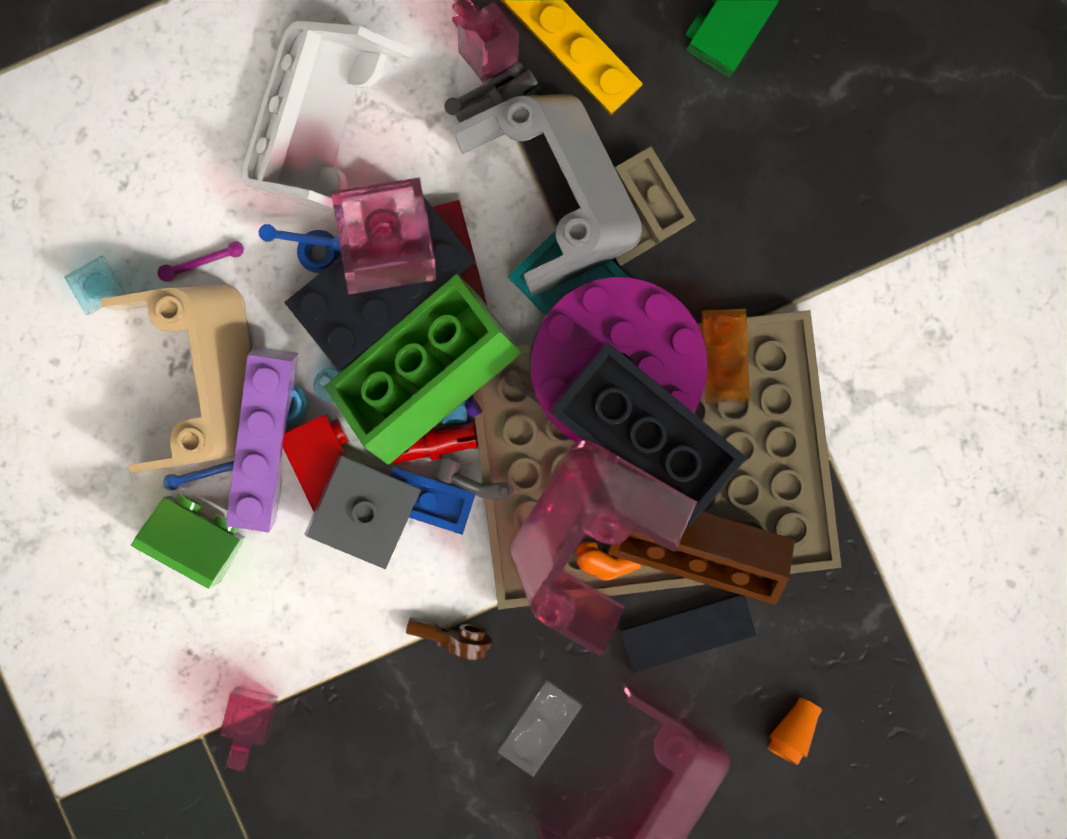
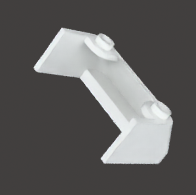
M308 21L293 22L286 29L278 49L243 164V183L255 190L326 212L364 219L365 210L344 203L348 194L347 179L342 171L333 168L357 87H371L383 77L386 70L387 56L413 58L415 50L362 26Z

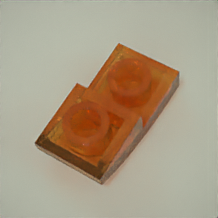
M746 309L702 311V337L707 354V376L704 387L705 404L749 402L750 385L747 358L749 344Z

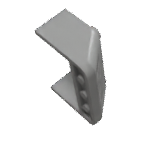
M570 94L517 96L452 126L462 154L504 134L516 141H527L544 133L580 206V209L564 216L557 225L556 239L563 255L523 274L531 297L632 250L639 243L642 236L640 218L582 102L577 97Z

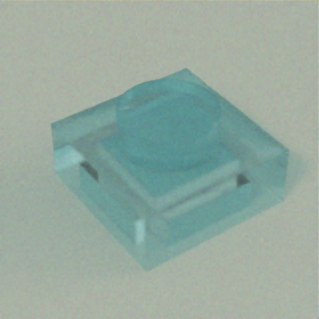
M102 255L64 276L85 315H90L101 309L102 298L126 294L105 256Z

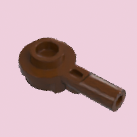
M410 617L406 628V634L436 641L439 647L447 648L448 653L464 659H483L486 651L491 648L492 639L485 634V629L472 624H463L460 626V629L451 630L440 627L436 623Z

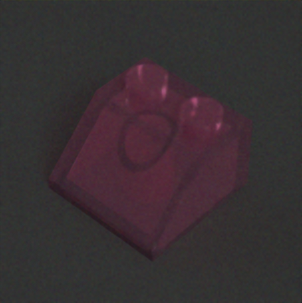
M420 177L331 192L348 294L436 280L435 257Z

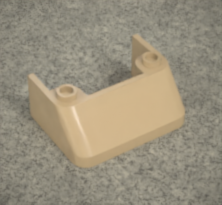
M226 284L163 288L102 298V307L114 311L147 306L151 322L162 331L178 332L187 330L201 417L181 421L172 430L170 435L172 458L128 465L130 474L235 457L247 357L252 351L246 307L241 293L234 287Z

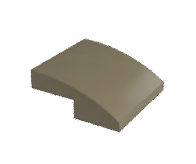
M652 147L615 167L642 225V236L637 246L612 259L618 267H621L696 221Z

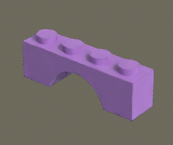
M255 346L248 354L226 526L269 533L276 522L282 482L281 456L289 407L293 397L299 353Z

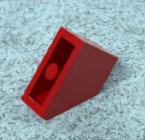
M324 414L284 433L283 439L284 452L313 512L339 455L346 456L347 454L343 445L350 442L339 418L332 421L329 414Z

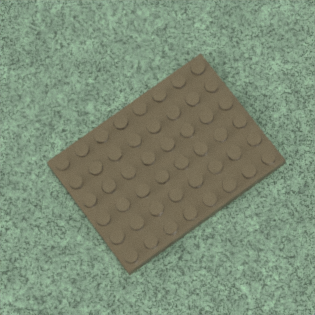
M811 310L698 323L697 325L701 331L706 348L707 376L701 399L693 413L747 457L703 512L795 539L790 574L842 568ZM532 344L517 345L522 353L473 394L474 399L482 410V413L475 417L483 484L507 482L513 488L512 495L508 499H485L498 610L704 585V583L641 564V569L607 581H603L581 570L577 564L578 557L576 556V549L581 543L593 541L597 543L599 551L608 554L616 517L627 488L644 494L648 493L596 450L586 448L574 442L556 428L542 410L533 390L530 376Z

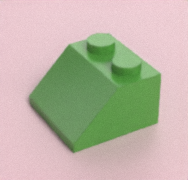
M179 493L176 498L172 496L163 497L130 546L207 589L219 584L246 537L237 533L239 528L226 526V517L217 514L213 520L199 512L202 505L186 495Z

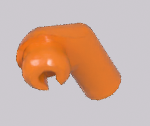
M593 541L583 542L576 549L577 564L581 570L603 581L612 580L641 569L638 563L609 556L599 551L597 543Z

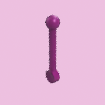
M232 241L225 249L173 267L167 264L159 267L157 275L160 280L170 282L175 278L176 274L228 256L238 258L243 254L244 246L239 241Z

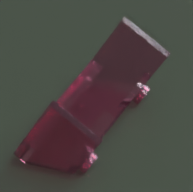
M580 441L574 443L568 449L510 546L512 561L535 617L545 625L597 655L602 656L625 606L562 571L585 534L602 543L614 545L625 541L634 529L674 552L680 543L697 502L593 442Z
M627 685L623 691L626 701L663 724L654 739L653 750L659 763L674 772L633 839H686L726 776L730 766L729 755L721 743ZM542 823L537 830V839H566ZM599 837V838H597V839H614V838H612V837Z

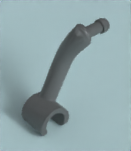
M444 457L438 465L436 474L442 482L453 486L456 485L481 498L508 499L512 495L513 488L507 482L483 484L461 475L460 472L464 464L449 457Z

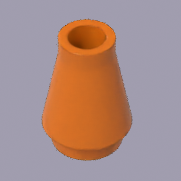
M799 697L796 705L770 734L769 738L772 741L767 749L782 759L798 765L802 757L807 758L818 717L822 709L814 703Z

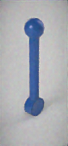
M270 224L262 225L258 231L259 237L265 242L281 239L333 247L336 252H344L349 247L348 239L342 235L335 238L293 233L276 230Z
M234 461L180 476L168 474L163 479V485L167 490L174 491L180 484L233 470Z

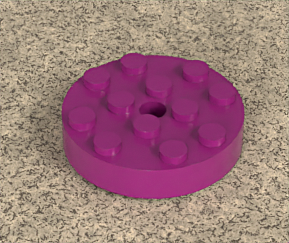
M614 277L594 280L582 284L562 296L542 319L535 333L530 353V376L533 390L549 420L558 430L574 442L593 449L553 416L547 408L603 341L609 342L619 352L628 356L627 358L678 401L692 412L695 411L701 399L707 376V354L704 340L695 319L687 308L663 288L634 278Z

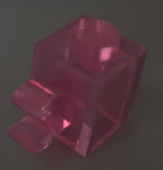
M459 0L452 4V9L457 13L456 16L452 17V21L458 29V52L482 82L518 62L519 32L494 2L477 11L471 0Z
M238 686L230 692L220 736L234 739L227 761V768L244 771L248 764L252 743L263 746L269 737L278 696Z

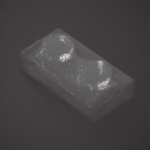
M546 680L499 747L498 753L534 777L582 708V703L549 680Z

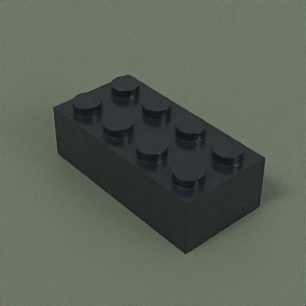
M420 192L284 303L339 371H343L453 276L457 274L460 277L477 262Z
M603 341L547 408L553 416L688 527L694 523L747 459L744 454L607 341Z

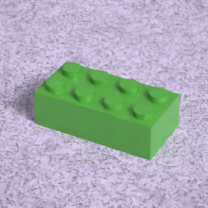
M456 274L328 382L324 388L363 447L389 465L522 352L482 298Z

